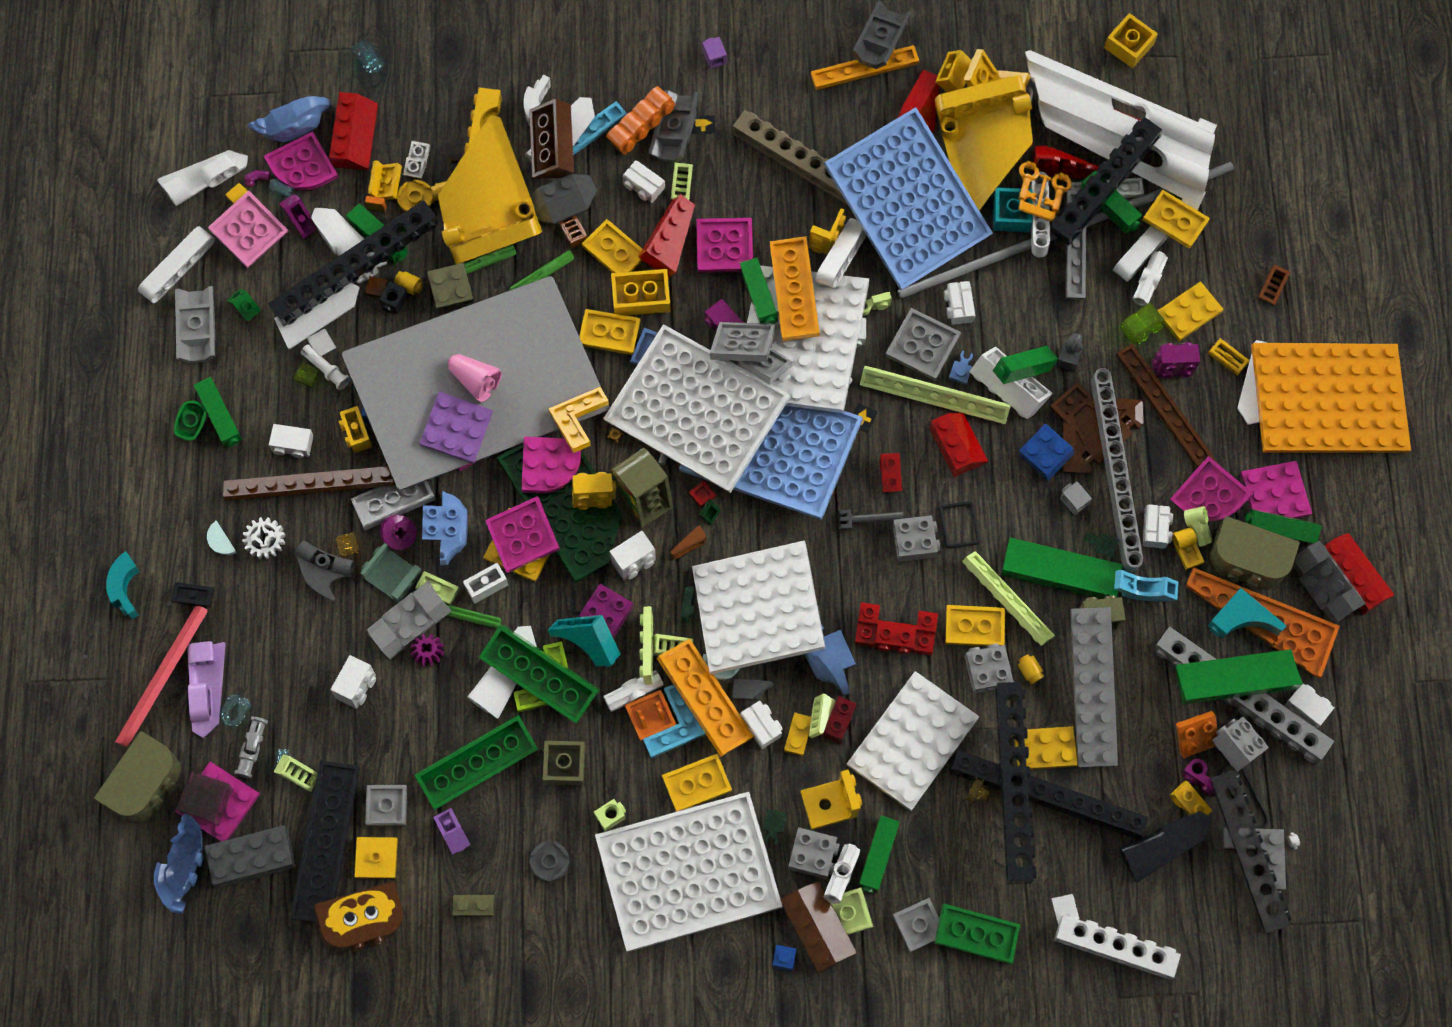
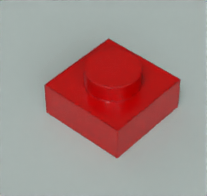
M705 481L689 491V495L700 508L709 499L713 500L716 497V494Z

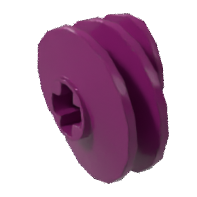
M399 514L387 517L380 527V537L383 543H386L388 547L395 550H403L410 547L417 536L415 524L409 518ZM398 529H400V534L395 535V531H398Z

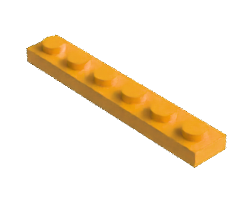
M914 45L894 50L887 64L878 69L854 60L811 71V78L815 90L917 65L919 64V58Z

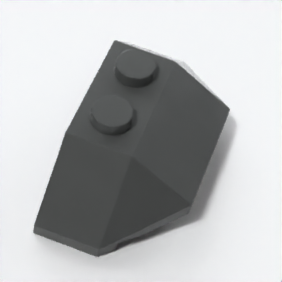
M570 174L538 187L530 197L538 221L554 225L587 211L597 193V189L590 175ZM523 204L528 214L529 206L527 204Z

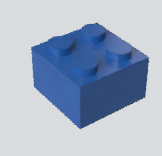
M1045 423L1019 452L1020 456L1049 481L1074 455V448Z

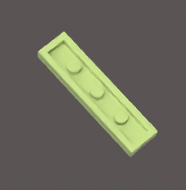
M650 606L643 607V614H640V625L643 626V631H640V643H643V648L640 649V660H643V666L639 667L640 678L644 679L645 685H653V613Z

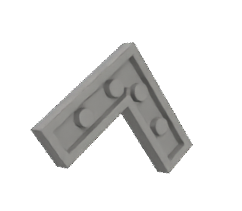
M1224 827L1222 829L1223 849H1234L1228 830ZM1240 828V836L1247 837L1249 829ZM1255 829L1262 836L1263 843H1260L1262 850H1266L1270 862L1267 864L1269 869L1274 870L1277 881L1274 882L1276 889L1286 890L1284 830ZM1249 845L1246 848L1248 850H1256L1253 845ZM1264 884V890H1270L1269 885Z

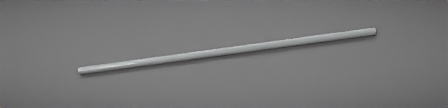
M1228 162L1210 169L1208 180L1233 171V164ZM1161 188L1128 202L1134 208L1155 201L1162 190L1169 194L1173 193ZM1103 211L1096 213L1086 227L1109 219V217ZM1050 231V241L1057 239ZM1031 239L917 282L903 290L899 289L897 290L898 295L902 299L1031 249Z

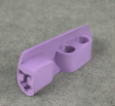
M211 641L198 642L187 646L190 685H188L192 731L202 738L219 724L225 642L213 644Z

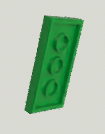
M942 904L934 944L1011 965L1013 964L1021 924Z

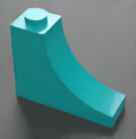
M1240 588L1213 618L1208 627L1215 636H1220L1223 639L1230 632L1242 627H1259L1278 636L1286 625Z
M603 615L558 619L547 630L550 637H561L581 647L592 659L595 666L609 667L621 655Z

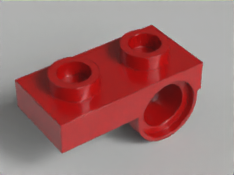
M900 453L880 454L882 492L902 491Z

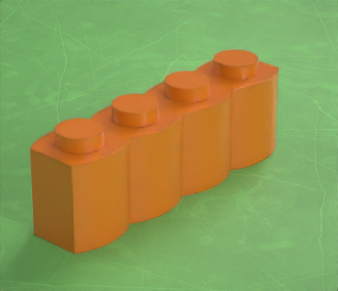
M657 86L631 112L625 115L620 123L608 132L606 137L616 149L625 155L634 149L638 141L647 136L650 129L659 125L662 117L671 113L676 104L667 93Z

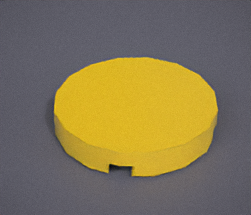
M421 180L404 183L397 193L398 204L404 212L423 200L430 208L434 202L430 185Z

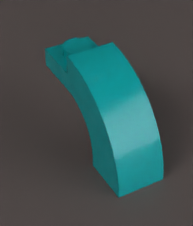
M125 551L112 564L107 575L106 589L114 607H119L124 616L129 615L131 619H134L139 614L127 596V586L132 577L140 571Z

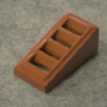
M573 216L568 221L559 222L571 249L582 245L588 238L576 216ZM573 222L575 223L574 225H571V226H569V227L566 228V225H568V224H570V223H573ZM577 227V230L569 233L570 230ZM580 233V235H578V236H576V237H574V238L571 237V236H573V235H575V234Z
M1273 265L1258 295V299L1275 306L1291 272ZM1275 273L1283 277V279H1278L1274 277L1273 274ZM1270 280L1276 281L1280 283V285L1277 286L1271 283ZM1267 286L1276 289L1277 292L1267 289ZM1267 292L1273 295L1274 298L1271 299L1265 296L1264 293Z
M700 525L671 550L672 560H676L707 543V536Z

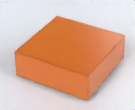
M366 196L365 204L367 210L386 212L387 206L384 198Z

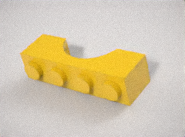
M479 88L478 94L474 95V105L476 106L475 110L471 111V121L473 122L472 127L469 126L468 137L470 138L469 143L465 144V152L485 121L491 115H499L502 100L500 90Z

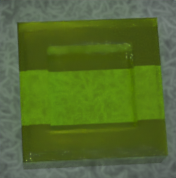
M302 362L294 380L312 388L320 371Z

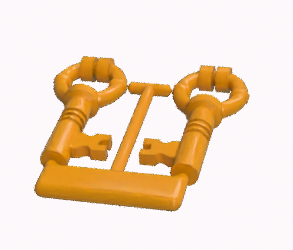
M1027 161L1019 167L1023 183L1019 195L1020 204L1018 209L1053 222L1056 214L1059 212L1062 196L1072 188V182L1068 177L1069 175L1061 172L1055 175L1052 180L1051 177L1043 174L1039 175L1036 163ZM1024 168L1034 170V176L1025 174ZM1040 176L1043 178L1038 203L1035 206L1025 201L1026 198H1030L1032 201L1036 200L1037 194L1031 193L1028 189L1030 182ZM1057 179L1067 182V187L1058 186L1056 184ZM1046 180L1052 181V186L1056 192L1054 200H1050L1047 197L1044 199L1043 205L1052 207L1051 211L1040 207Z

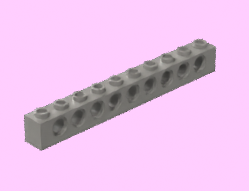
M1170 626L1153 649L1160 658L1172 662L1174 668L1176 665L1189 663L1188 659L1190 658L1196 662L1216 660V658ZM1172 647H1177L1181 654H1175L1172 651ZM1266 693L1246 696V700H1241L1239 697L1221 699L1224 703L1235 706L1243 716L1252 718L1257 726L1265 727L1276 739H1282L1288 743L1287 746L1290 749L1299 751L1311 763L1315 762L1318 764L1334 743V740ZM1254 704L1260 705L1262 712H1258L1254 708ZM1271 716H1276L1279 723L1272 722ZM1287 727H1292L1295 730V735H1291ZM1304 739H1309L1312 742V747L1307 746L1304 743Z

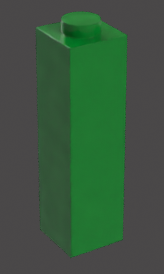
M1094 171L1091 175L1095 176L1097 171ZM1091 175L1082 181V190L1086 187V182ZM1104 178L1101 179L1102 182L1107 183ZM1117 190L1100 209L1125 234L1131 230L1135 231L1141 225L1142 214ZM1090 192V193H1089L1091 196H1097V195H1098L1097 192Z
M360 203L346 215L348 223L365 238L384 227ZM385 242L382 246H387L390 242ZM407 246L401 252L391 255L389 260L394 264L403 261L408 253Z
M758 258L741 262V273L758 322L764 325L777 323V311Z
M1048 346L1000 358L993 372L1003 384L1050 372L1058 358Z
M209 377L194 384L224 447L237 445L242 438L212 378Z
M1251 508L1245 517V523L1287 538L1309 543L1318 541L1322 525Z
M880 816L858 886L862 888L863 892L868 894L878 893L900 821Z

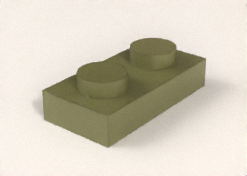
M453 895V916H494V895Z

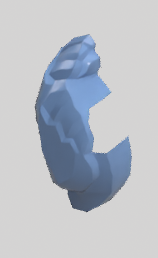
M308 96L271 110V113L265 118L256 119L247 126L270 140L290 141L317 128L322 113L331 110L332 103L331 100L325 97Z
M442 491V506H423L422 539L441 540L440 566L448 565L456 553H459L467 544L468 516L467 509L458 498Z
M841 630L824 636L826 649L804 655L817 679L823 682L834 683L843 695H846L850 692L843 669L856 663Z
M186 813L181 817L182 821L178 823L179 833L170 840L173 845L167 855L168 864L157 862L154 872V885L162 903L171 912L179 914L183 913L186 902L181 900V898L190 890L191 886H195L198 875H196L197 867H201L204 861L200 825L193 817Z

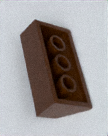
M555 98L529 109L532 178H562L574 173L571 104Z
M817 881L794 891L780 899L817 971L823 973L857 954V951L832 904L824 898L825 891L821 883Z

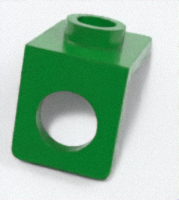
M239 289L226 300L234 305L246 321L251 320L261 311L248 292L243 289Z

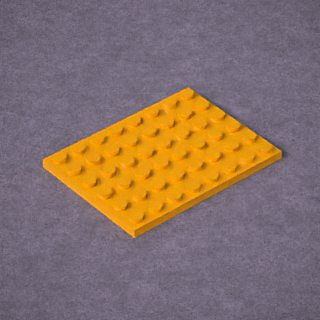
M1253 343L1251 345L1263 453H1409L1411 451L1398 344Z

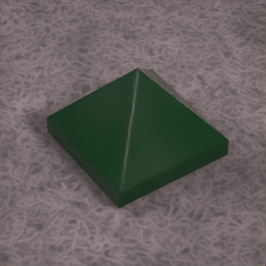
M709 499L699 515L711 526L721 510Z

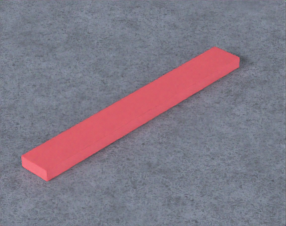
M194 607L115 742L117 744L127 747L131 743L207 614L208 610L204 607Z

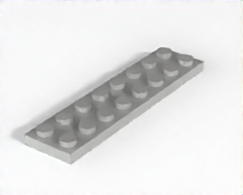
M1111 607L1070 609L1077 767L1118 766Z

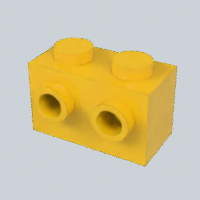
M962 50L948 52L935 82L946 92L963 89L966 83L964 81L965 74L968 72L971 59Z
M358 406L341 411L342 420L339 421L342 432L346 431L348 437H345L347 447H352L354 453L371 448L372 445Z

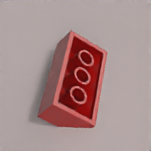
M339 92L329 155L333 168L369 170L378 103L357 93Z
M1349 533L1341 535L1324 545L1366 604L1358 608L1363 616L1394 596V593Z

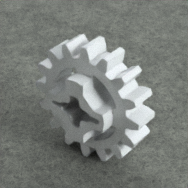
M268 517L266 521L259 518L258 523L254 520L252 521V527L246 526L248 532H243V536L246 539L242 541L246 545L245 549L247 552L250 551L252 557L257 554L260 560L263 555L266 559H269L270 554L274 557L276 556V550L282 551L280 545H285V541L282 538L286 536L282 532V526H278L276 520L271 523ZM264 534H265L266 537H265V540H264V543H263L262 540H263V536H264ZM253 545L260 546L261 549H257Z

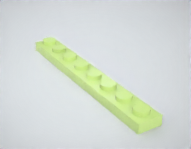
M864 366L860 381L861 386L1006 424L1011 406L1003 402L869 366Z

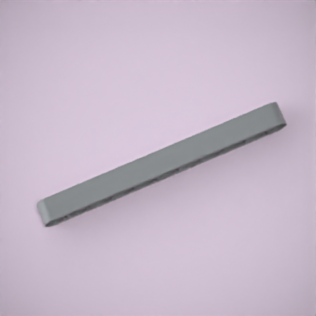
M1100 368L1091 379V387L1121 562L1126 571L1134 572L1142 565L1143 555L1112 376L1109 370ZM1097 377H1103L1105 382H1100ZM1100 394L1106 395L1108 400L1102 399ZM1103 412H1108L1111 418L1105 417ZM1106 430H1111L1114 436H1109ZM1110 448H1114L1117 454H1112ZM1113 466H1117L1121 472H1115ZM1116 484L1121 485L1124 491H1119L1116 488ZM1119 503H1124L1127 509H1122ZM1122 521H1127L1130 524V528L1124 527ZM1125 540H1131L1133 542V546H1128ZM1129 558L1135 559L1136 565L1130 564Z

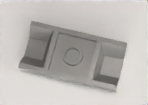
M209 286L203 291L193 292L175 289L177 360L187 363L208 362L215 357L213 286Z
M427 581L381 616L382 618L370 626L367 631L381 651L391 660L414 642L415 638H419L448 615L451 609L437 594L431 583Z

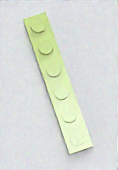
M976 551L965 557L962 562L966 565L967 569L979 579L982 585L987 587L994 598L1003 604L1008 613L1012 614L1019 621V624L1032 635L1036 642L1043 646L1055 636Z

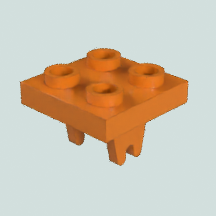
M661 690L625 705L640 742L651 735L676 725Z
M1213 711L1176 723L1179 751L1183 758L1216 747L1212 741L1218 736L1216 734L1218 731L1216 715Z

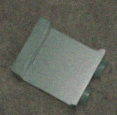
M386 543L377 547L373 553V558L365 562L361 568L363 579L397 603L407 596L423 574L421 568L406 562L392 552Z

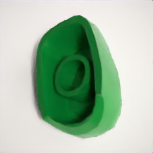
M192 400L182 404L174 424V434L176 437L185 441H193L198 436L206 419V409L201 403Z

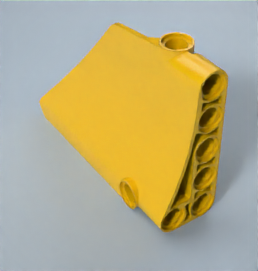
M1020 75L943 93L935 98V108L949 162L979 211L1033 142L1030 120L1032 104ZM949 127H951V128H953L954 130H952V131H947L946 129L949 128Z
M491 115L438 195L444 223L442 236L445 244L449 246L456 264L542 233L532 199L500 117ZM522 204L529 206L528 214H524L521 211Z

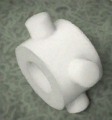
M1293 832L1290 833V836L1287 837L1288 843L1291 848L1297 849V846L1300 845L1299 838Z

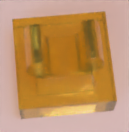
M354 532L336 537L341 557L360 552Z
M978 778L975 779L966 800L973 803L976 797L983 801L987 799L989 791L981 788L984 781Z

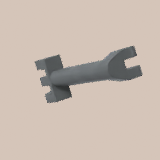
M851 509L838 511L839 516H846L838 518L839 523H846L839 525V530H853L852 523L904 519L903 511L853 516Z

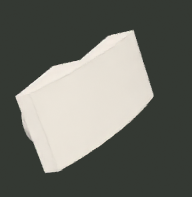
M411 142L409 156L406 158L404 176L422 179L430 151V144Z

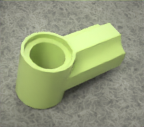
M1203 506L1185 510V522L1188 527L1194 530L1197 537V546L1200 547L1212 543L1206 508Z

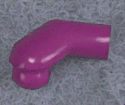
M255 170L245 175L244 184L252 187L255 184V180L270 181L271 172Z

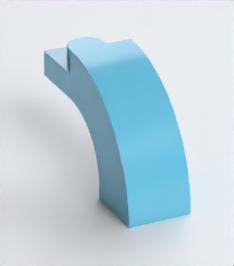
M1118 570L1115 572L1114 590L1122 592L1124 597L1153 602L1175 601L1178 599L1179 582L1168 577L1146 578Z

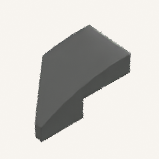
M734 679L732 698L734 700H754L755 698L759 700L762 697L761 695L773 686V682Z

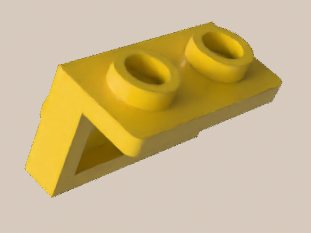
M373 161L368 194L372 197L384 198L385 201L397 199L402 166L399 163L382 165L379 161Z

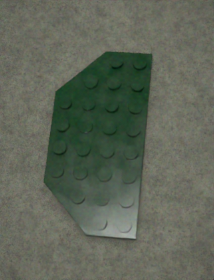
M523 443L497 457V461L523 502L537 496L540 498L560 547V550L555 552L573 581L577 583L609 565L610 551L614 547L622 513L613 499L612 506L603 509L597 507H589L585 510L573 508L572 480L564 488L555 492L521 493ZM581 452L580 466L577 474H596L583 452Z

